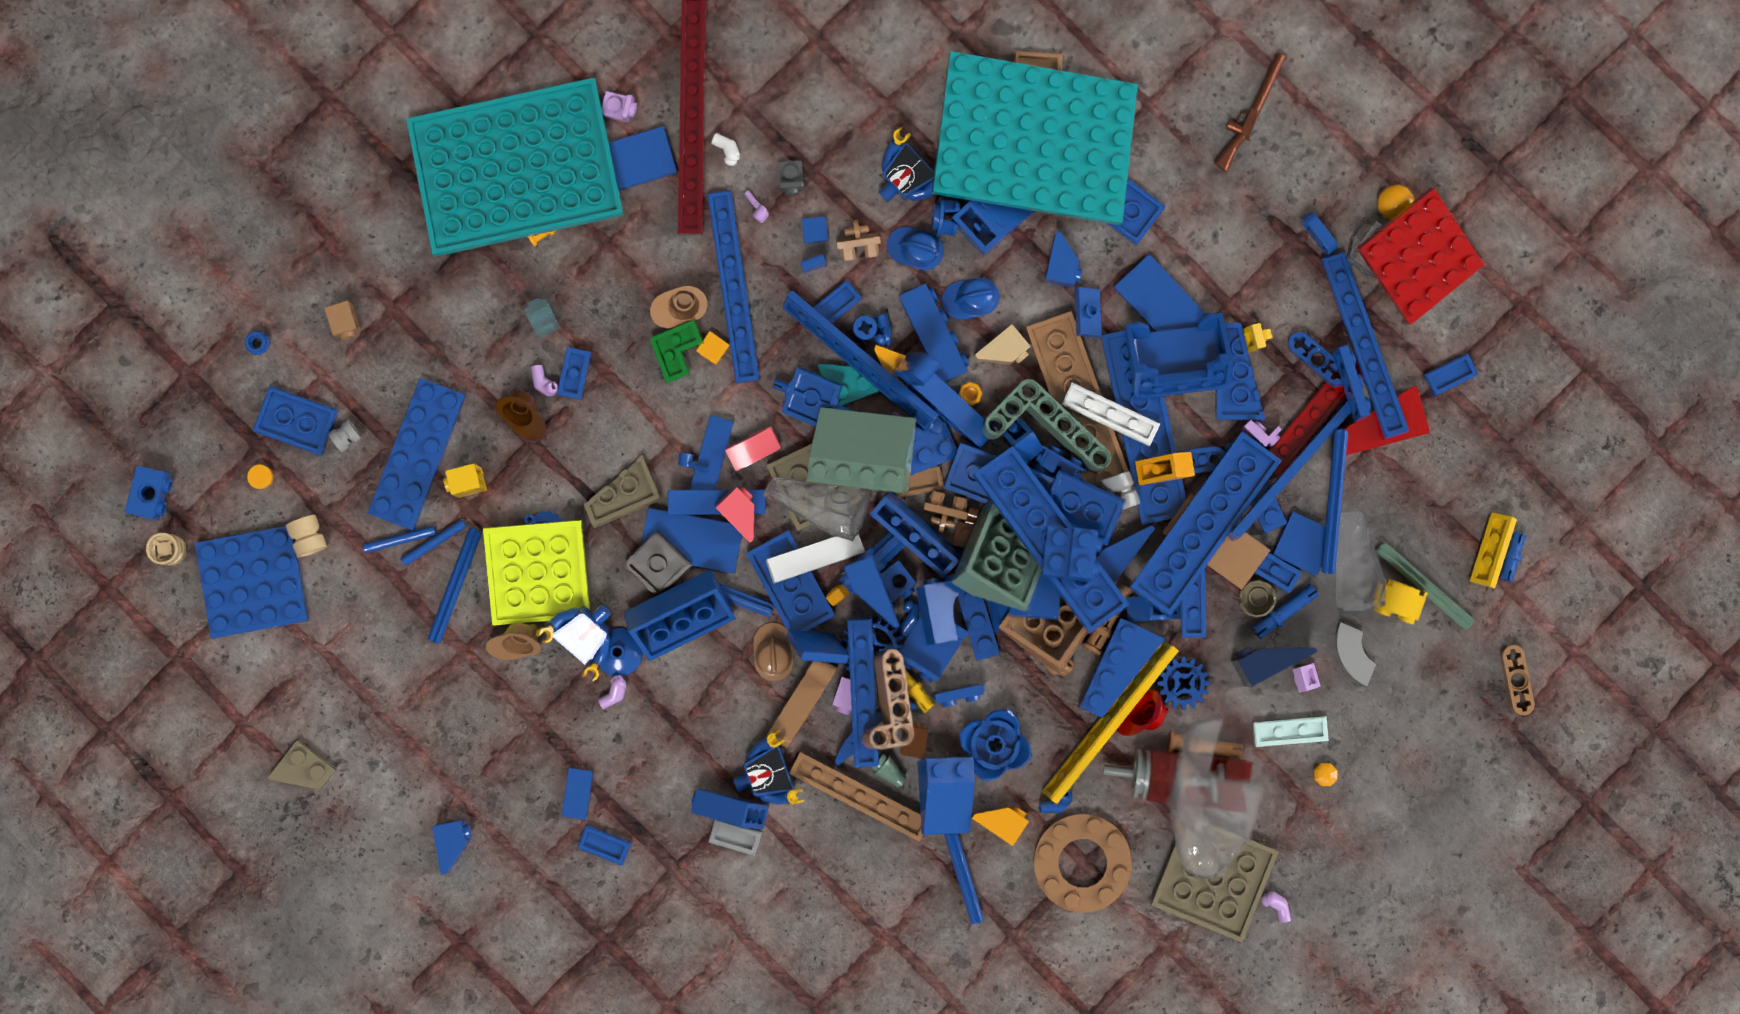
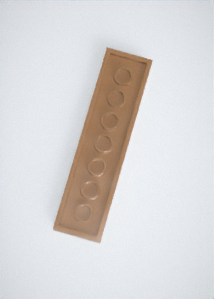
M1072 311L1026 327L1047 391L1060 405L1071 383L1102 396L1081 336H1076V322ZM1062 406L1111 454V462L1101 472H1092L1083 465V468L1088 470V473L1081 471L1082 480L1102 489L1100 480L1128 471L1113 429ZM1058 421L1061 430L1068 431L1067 423ZM1075 438V443L1079 448L1086 447L1084 439ZM1097 454L1093 455V461L1097 465H1103V458Z

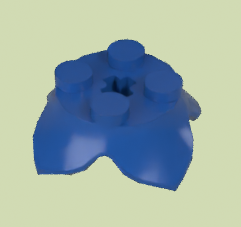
M1008 709L995 710L989 713L983 720L972 721L960 732L961 746L970 757H973L974 773L983 781L996 780L1006 770L1021 768L1031 759L1030 744L1020 734L1017 717ZM999 738L998 743H1002L1001 748H996L995 752L991 751V746H988V742Z

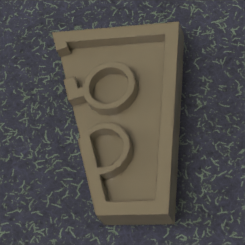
M643 455L638 457L636 462L627 470H623L612 483L605 486L584 504L594 528L661 500Z

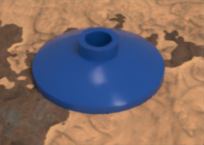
M610 629L608 632L611 638L609 652L600 669L611 676L629 675L640 665L643 652L627 629ZM615 648L622 650L620 657L614 656L613 651Z

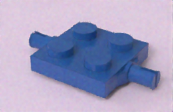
M800 366L796 369L794 377L789 384L777 378L774 381L773 388L785 392V403L782 413L815 427L820 407L852 411L839 405V396L843 384Z

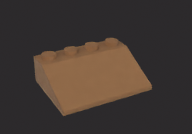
M1061 595L1059 620L1009 617L1008 613L999 626L1001 631L1058 674L1061 673L1088 634Z

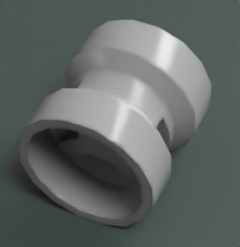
M349 419L342 422L340 428L332 429L328 432L330 439L341 452L347 450L351 442H358L362 439L361 434Z

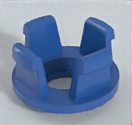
M940 196L939 201L934 202L931 229L935 230V236H954L957 233L958 224L943 218L944 214H955L960 210V202L958 200H946Z

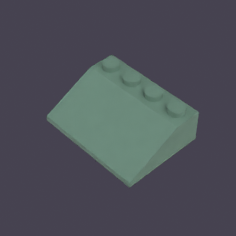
M820 407L809 456L807 482L898 493L908 492L916 418Z
M991 500L981 508L952 583L973 596L1025 611L1028 608L1042 569Z

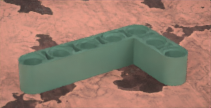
M1031 379L1022 381L987 417L982 425V432L985 437L997 439L1027 410L1078 460L1082 461L1084 466L1095 473L1101 472L1111 462V454L1108 449L1046 390ZM1022 388H1030L1033 392V397L1024 396ZM1011 404L1015 406L1016 414L1007 413L1005 405ZM1040 405H1048L1051 410L1050 414L1042 413L1039 408ZM989 422H997L1000 425V431H992L989 428ZM1057 422H1066L1068 431H1061L1057 426ZM1075 438L1084 439L1086 447L1079 448L1075 443ZM1093 455H1100L1104 461L1103 465H1097L1093 461Z

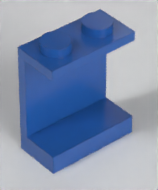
M920 616L917 624L903 643L905 648L899 650L903 657L904 667L910 670L913 666L921 671L918 675L929 683L932 680L938 682L956 650L968 634V631L955 624L958 640L927 646Z

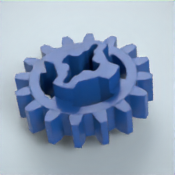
M1181 657L1180 663L1173 658L1171 660L1172 666L1167 665L1165 668L1166 672H1162L1159 675L1162 677V681L1156 682V685L1162 686L1163 689L1158 693L1166 695L1165 703L1173 701L1172 708H1176L1178 704H1180L1182 710H1186L1187 704L1191 708H1195V701L1203 703L1201 695L1209 694L1204 689L1205 686L1211 685L1209 681L1204 680V677L1208 676L1209 673L1201 672L1200 670L1203 665L1195 666V659L1193 658L1188 663H1186L1185 657ZM1179 667L1190 668L1186 674H1181L1176 669ZM1197 676L1199 679L1198 690L1195 688V679L1197 678ZM1168 677L1172 679L1170 691L1167 686ZM1188 677L1186 683L1188 688L1178 689L1180 685L1179 678L1186 679ZM1181 693H1186L1191 698L1180 700L1176 697Z

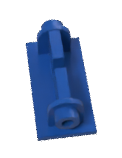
M1052 444L1050 447L1041 446V448L1046 450L1044 454L1041 452L1036 459L1041 467L1055 473L1058 466H1060L1062 471L1079 479H1082L1081 471L1088 473V470L1083 468L1084 463L1073 456H1071L1070 460L1062 456L1064 451Z

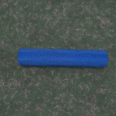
M720 584L728 602L766 617L772 615L774 610L773 603Z

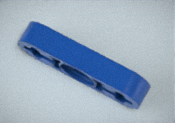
M1303 332L1294 333L1290 337L1288 348L1294 356L1330 386L1340 387L1343 385L1340 379H1331L1332 372L1328 369L1326 373L1322 372L1326 369L1329 362L1332 363L1330 369L1338 372L1335 359L1331 354ZM1303 339L1306 349L1309 350L1311 346L1314 349L1308 353L1307 357H1304L1303 355L1306 354V351L1302 347L1296 349L1294 340L1301 341ZM1314 354H1322L1325 358L1324 364L1320 366L1314 365L1311 362V357Z

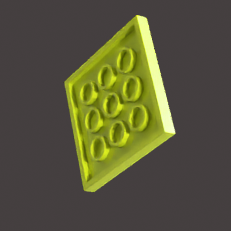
M582 520L483 528L492 626L550 621L559 611L573 607L579 609L582 606H586L590 610Z

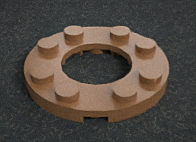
M1091 814L1065 816L1051 824L1038 840L1033 858L1036 880L1044 894L1059 907L1080 913L1097 911L1113 903L1126 888L1132 869L1130 849L1122 833L1107 820ZM1078 839H1089L1097 843L1103 849L1107 859L1103 877L1096 884L1089 887H1076L1068 883L1062 877L1059 869V857L1063 848L1070 842Z

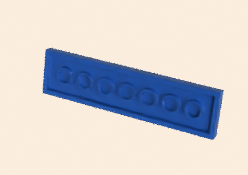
M1125 331L1102 335L1101 342L1114 402L1160 423L1150 446L1122 434L1128 467L1134 482L1133 485L1141 502L1137 505L1141 525L1172 519L1186 500L1182 479L1139 485L1135 461L1176 453L1164 396L1137 398L1134 395Z
M1241 432L1129 588L1170 617L1282 460L1244 432Z
M1012 446L976 471L973 477L1042 569L1046 527L1054 526L1073 529V527ZM1101 565L1099 566L1098 576H1093V580L1090 583L1047 577L1089 634L1130 605Z

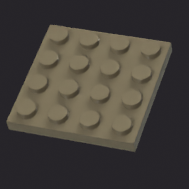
M1186 814L1150 905L1243 943L1279 851Z

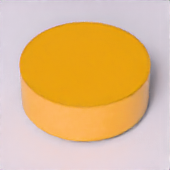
M255 465L249 470L247 479L252 487L266 489L273 482V472L267 466Z

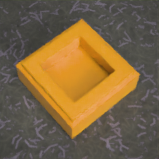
M709 332L703 340L704 343L698 347L696 352L717 365L730 345L712 332Z

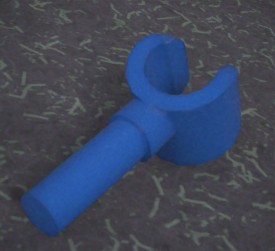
M679 453V466L696 469L703 473L708 472L707 467L693 462V454Z

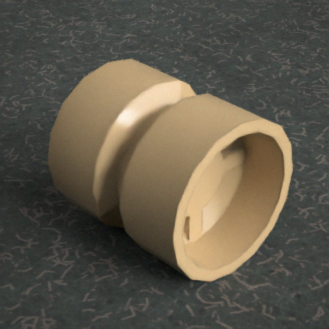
M316 515L306 516L285 525L291 539H296L292 546L297 558L305 557L327 548L323 534L317 533L319 523Z
M158 533L153 535L146 544L148 557L157 564L173 566L179 564L186 556V544L177 535Z

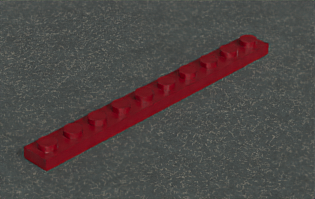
M682 0L679 235H703L706 0Z

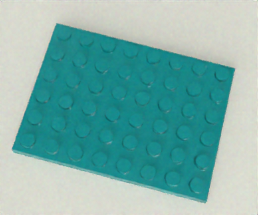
M950 51L931 194L1121 225L1123 223L1138 84Z
M595 78L406 119L432 255L434 257L624 216Z

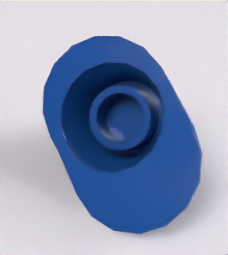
M901 227L894 230L887 239L888 254L894 261L920 270H929L940 264L943 258L944 248L942 242L930 232L913 227Z
M973 278L953 283L944 291L942 296L944 311L950 317L957 320L987 315L997 307L999 302V291L996 285L986 278Z

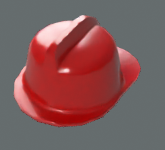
M1147 690L1116 731L1122 736H1131L1142 730H1155L1159 728L1165 719V715L1169 712L1168 708L1163 705L1160 694L1155 690Z

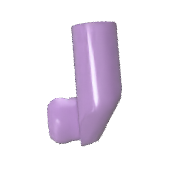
M613 676L610 680V692L598 698L602 709L623 699L627 686L622 676Z
M1276 892L1262 895V904L1265 907L1271 906L1277 910L1279 923L1291 921L1288 902L1284 897Z

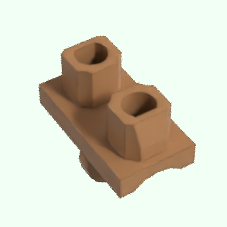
M858 219L853 220L854 227L844 228L845 235L855 234L854 236L836 238L837 249H840L843 261L856 259L854 247L864 246L865 257L878 256V244L881 243L879 232L860 235V233L869 232L868 225L859 226Z
M932 491L928 503L925 502L923 511L942 515V518L932 516L931 523L940 525L938 532L943 533L944 527L953 529L955 527V521L946 520L947 517L962 521L967 520V499L954 496L952 508L942 506L945 494Z

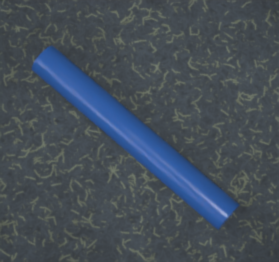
M463 519L457 521L400 558L404 566L409 565L465 529L467 525Z
M433 525L363 544L365 554L434 536L436 535V530Z

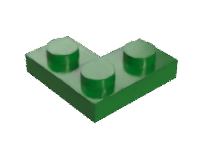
M695 320L649 338L666 383L669 384L691 375L682 352L704 343Z

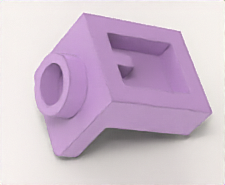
M606 91L602 104L603 117L629 123L630 117L635 116L637 103H634L633 95L623 96Z
M1252 420L1248 421L1241 428L1246 435L1261 446L1266 447L1268 445L1270 448L1280 439L1278 433L1282 430L1278 426L1267 435L1265 433L1267 431L1260 422H1253Z

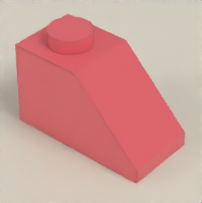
M734 486L714 507L747 541L751 542L754 540V504L750 501L753 496L744 487L739 490Z

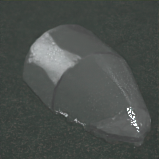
M1221 716L1195 722L1185 732L1168 798L1180 865L1190 874L1200 878L1222 877L1232 864L1231 858L1239 854L1240 845L1246 844L1249 839L1264 787L1263 780L1232 781L1217 777L1209 772L1223 720Z

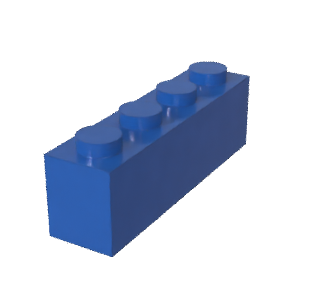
M925 283L900 295L899 300L924 352L940 365L935 374L945 383L966 374V367L969 366L968 360L964 353L959 354L955 346L959 342L953 331L949 332L945 325L948 323V319L943 309L938 310L935 304L938 298L933 288L928 289Z
M889 492L870 513L872 517L942 578L951 571L963 555L892 492Z

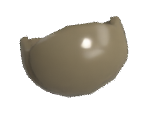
M1261 580L1251 581L1240 591L1239 605L1247 615L1255 618L1263 617L1269 614L1275 607L1276 593L1267 582Z

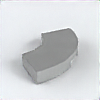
M1339 622L1336 632V650L1345 671L1354 680L1367 686L1376 663L1371 661L1363 651L1361 642L1363 632Z

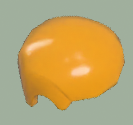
M1400 184L1387 186L1382 190L1377 199L1378 210L1383 218L1391 220L1414 201L1413 194L1407 187Z

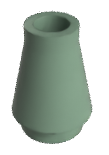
M879 754V766L870 767L873 770V774L888 781L897 788L900 787L907 777L889 755Z

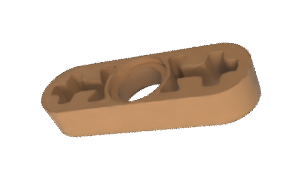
M1509 645L1502 649L1500 660L1510 708L1517 715H1528L1533 711L1535 703L1525 654L1519 646ZM1511 649L1513 653L1518 654L1514 662L1515 666L1521 665V669L1509 671L1508 667H1514L1512 660L1507 659ZM1515 673L1523 676L1524 682L1520 687H1515L1511 683V677ZM1526 689V694L1521 693L1523 701L1528 702V705L1524 706V711H1522V708L1516 706V703L1520 702L1519 694L1514 695L1513 691H1523Z

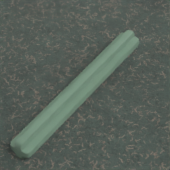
M1383 542L1376 549L1377 554L1417 589L1428 592L1427 597L1465 630L1472 626L1474 619L1390 545Z

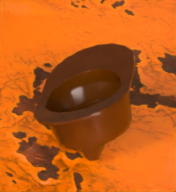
M514 388L508 396L501 397L496 402L495 408L497 413L520 436L536 440L545 434L546 425L540 414L536 411L537 404L532 395Z

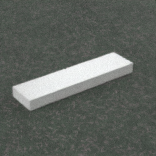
M1071 383L1061 404L1147 446L1151 445L1160 426V423L1074 383Z
M856 529L767 559L766 563L773 583H777L863 554L865 550Z

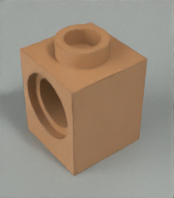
M349 301L324 308L334 337L348 340L355 337V333L361 331L353 304Z

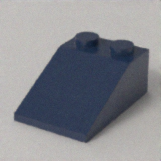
M1247 647L1235 653L1236 658L1231 662L1244 686L1253 687L1311 656L1317 650L1315 648L1252 649Z

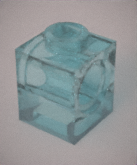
M537 298L527 304L528 307L524 309V312L539 338L561 328L546 299L541 300Z

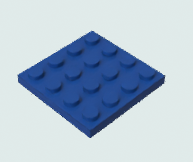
M286 526L195 543L211 639L309 621L299 561L292 546L295 539H291L288 535Z

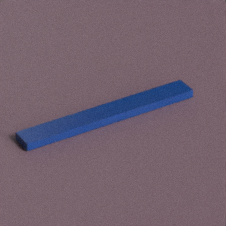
M731 190L707 193L735 382L740 384L759 381V370Z
M1345 251L1322 258L1321 263L1383 437L1388 439L1407 433L1409 431Z
M793 290L786 296L783 305L785 311L911 418H916V422L926 431L933 427L938 417V414Z
M1348 400L1343 403L1235 525L1228 535L1232 541H1236L1245 533L1351 413Z

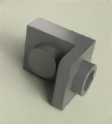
M802 160L778 162L780 193L785 192V195L793 196L800 194L799 191H804Z

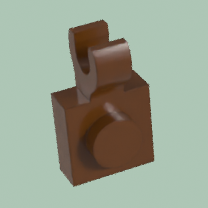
M969 507L966 522L958 521L952 545L966 548L975 526L979 509Z

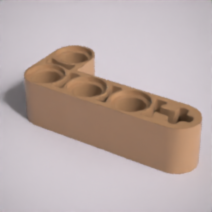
M884 650L879 652L874 659L883 726L870 727L863 732L862 742L868 749L904 746L909 744L914 737L903 657L897 650ZM891 658V663L886 664V659ZM893 671L894 674L887 675V672ZM891 679L896 684L893 692L889 689V681ZM894 704H897L899 707V714L897 716L892 712ZM898 728L901 729L903 733V737L900 741L896 738V731ZM875 732L880 736L878 744L873 742V734Z
M813 661L767 736L776 730H780L776 734V739L778 741L785 739V742L781 745L787 749L838 668L829 662Z

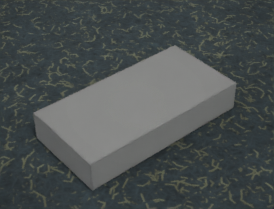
M715 820L708 843L756 856L762 832Z

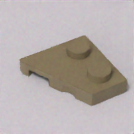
M297 740L269 775L268 779L321 790L337 769L301 741Z

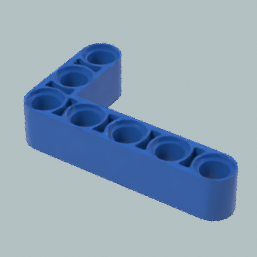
M924 352L909 353L893 371L894 374L969 444L981 449L988 441V438L982 432V425L985 419L935 374L940 365L931 356ZM989 424V428L992 431H995V429Z

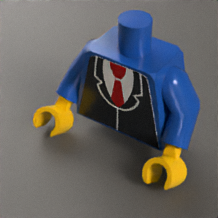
M903 127L898 128L894 132V139H892L885 150L881 164L882 178L887 184L878 193L887 203L897 194L904 201L908 199L911 201L924 200L934 195L931 194L934 171L907 143L903 145L911 136L910 132L905 138L900 136V130Z
M602 604L594 612L586 606H582L579 609L573 607L562 610L547 623V628L538 629L536 636H540L545 631L547 637L542 643L550 642L554 638L586 666L590 663L591 666L583 670L582 677H585L587 671L590 670L594 674L591 679L592 682L598 678L599 672L597 669L601 668L609 652L611 638L608 634L609 626L604 621L611 615V612Z
M776 730L753 746L746 755V763L743 764L746 774L735 777L733 780L738 792L752 788L754 796H759L763 802L777 805L799 804L804 802V799L799 800L797 792L803 790L802 788L794 789L779 746L785 742V739L778 741L776 734L780 730Z

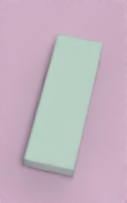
M1326 716L1252 722L1254 747L1329 741Z

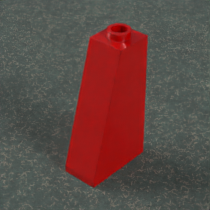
M1412 387L1397 396L1409 429L1407 433L1384 439L1375 411L1373 410L1365 419L1356 421L1344 428L1348 430L1346 456L1430 433L1418 387Z

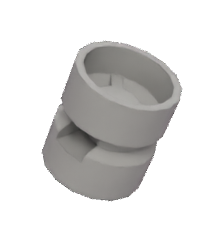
M1130 470L1100 480L1103 490L1127 500L1123 510L1141 503L1137 491L1131 487L1134 482Z

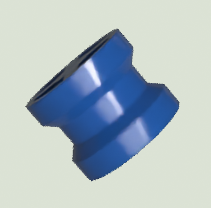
M869 316L857 318L853 325L855 337L862 342L873 340L877 334L875 320Z

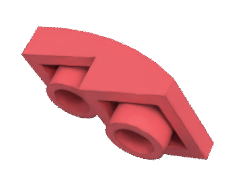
M768 426L750 434L748 438L727 446L725 451L737 471L772 454L782 446L772 426Z

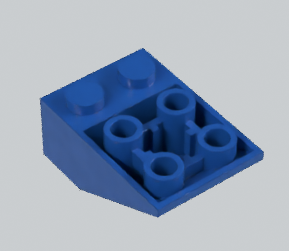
M971 200L952 217V222L958 224V230L985 257L1035 211Z

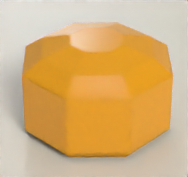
M968 382L961 386L958 395L972 407L980 402L982 391L979 385Z
M840 584L829 591L826 599L832 606H835L850 593L843 584Z
M1319 763L1313 769V780L1320 786H1331L1337 780V769L1331 763Z

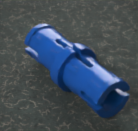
M1513 531L1499 579L1514 582L1518 562L1522 561V556L1520 555L1527 535H1521L1519 532Z

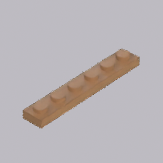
M802 752L799 753L789 773L790 775L920 842L923 836L921 814Z

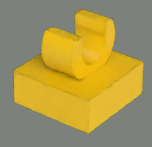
M1260 323L1243 328L1248 353L1266 347L1265 341L1273 338L1271 329L1262 330Z

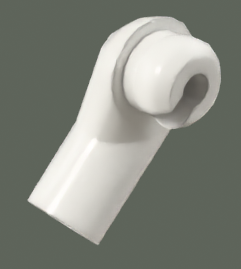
M716 133L711 144L724 150L726 156L724 161L727 165H736L737 160L740 158L737 144L733 140Z

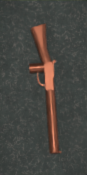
M1281 53L1276 54L1250 112L1242 113L1237 123L1230 120L1226 127L1227 130L1237 135L1214 162L1225 173L1228 172L1234 155L1245 140L1250 142L1249 135L1284 60L1288 58ZM1243 114H1248L1244 125L1238 124L1240 117Z

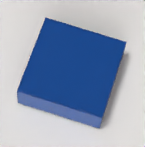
M826 217L802 219L804 244L828 242Z
M822 254L801 261L803 274L827 267L824 255Z

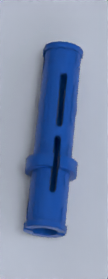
M1308 584L1307 587L1276 610H1272L1268 616L1251 627L1254 632L1256 631V636L1261 640L1276 627H1282L1284 621L1319 597L1318 592H1314L1316 589L1311 584Z

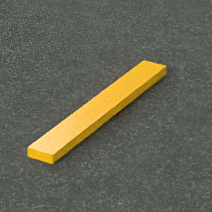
M1163 641L1103 718L1100 717L1042 790L1043 794L1058 804L1179 650Z

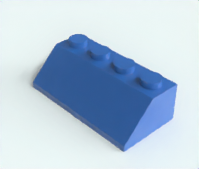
M711 570L623 612L628 632L649 661L736 619L719 582Z

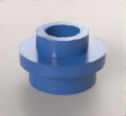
M252 331L245 338V347L251 354L261 355L269 348V338L261 331ZM260 339L262 342L261 346L255 347L254 341Z

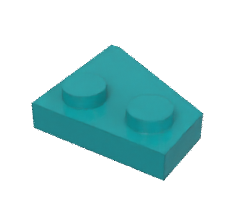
M827 364L817 365L821 376L843 384L839 396L840 406L879 392L875 386L852 367Z

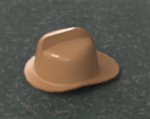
M680 285L672 290L661 293L652 301L650 316L654 323L660 327H678L692 320L700 319L706 312L708 306L707 298L697 287Z
M512 623L503 635L495 636L488 640L486 650L490 655L501 660H515L538 655L541 652V646L537 642L536 624Z
M779 623L764 624L757 630L754 636L753 646L756 671L768 681L784 679L789 675L793 667V646L787 639L788 630Z

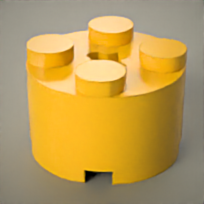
M1380 577L1371 605L1374 606L1373 610L1377 613L1389 617L1391 613L1397 614V618L1401 621L1414 624L1415 620L1420 618L1428 592L1423 590L1420 592L1415 587L1388 579L1387 582L1386 578Z

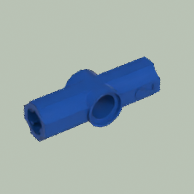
M888 532L874 547H870L856 562L872 556L880 573L888 565V562L906 545L891 532ZM841 577L839 581L846 587L844 579ZM852 587L847 588L852 595L856 593Z

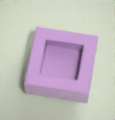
M1314 663L1293 669L1294 680L1299 693L1321 687Z

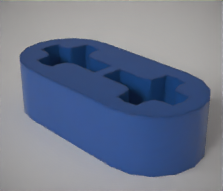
M1309 212L1300 219L1305 230L1326 255L1331 254L1338 248V244L1313 212Z

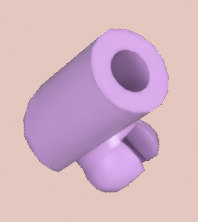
M543 365L531 366L534 388L546 396L555 395L558 392V384L545 378Z

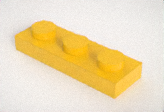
M1491 512L1470 582L1490 588L1496 587L1517 521L1516 518Z

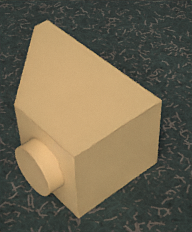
M1010 325L976 353L974 359L977 362L1011 365L1016 361L1019 364L1029 356L1027 351L1031 346L1017 329Z

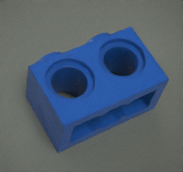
M899 560L880 574L893 608L896 606L894 601L902 596L903 599H906L915 592L913 586L917 583ZM896 575H903L907 581L905 587L901 589L894 587L892 584L893 578Z

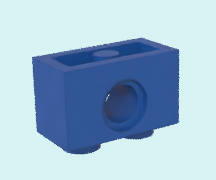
M137 465L124 513L160 521V517L164 516L167 507L165 502L166 494L172 488L173 480L170 479L172 474ZM153 487L155 496L153 499L148 500L146 492L149 488Z

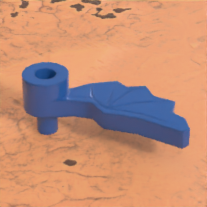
M550 510L538 513L535 518L530 514L524 518V524L563 521L559 518L558 514H553Z

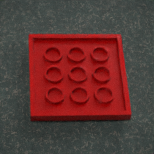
M1429 188L1356 248L1405 322L1409 325H1412L1484 266V263L1435 188Z

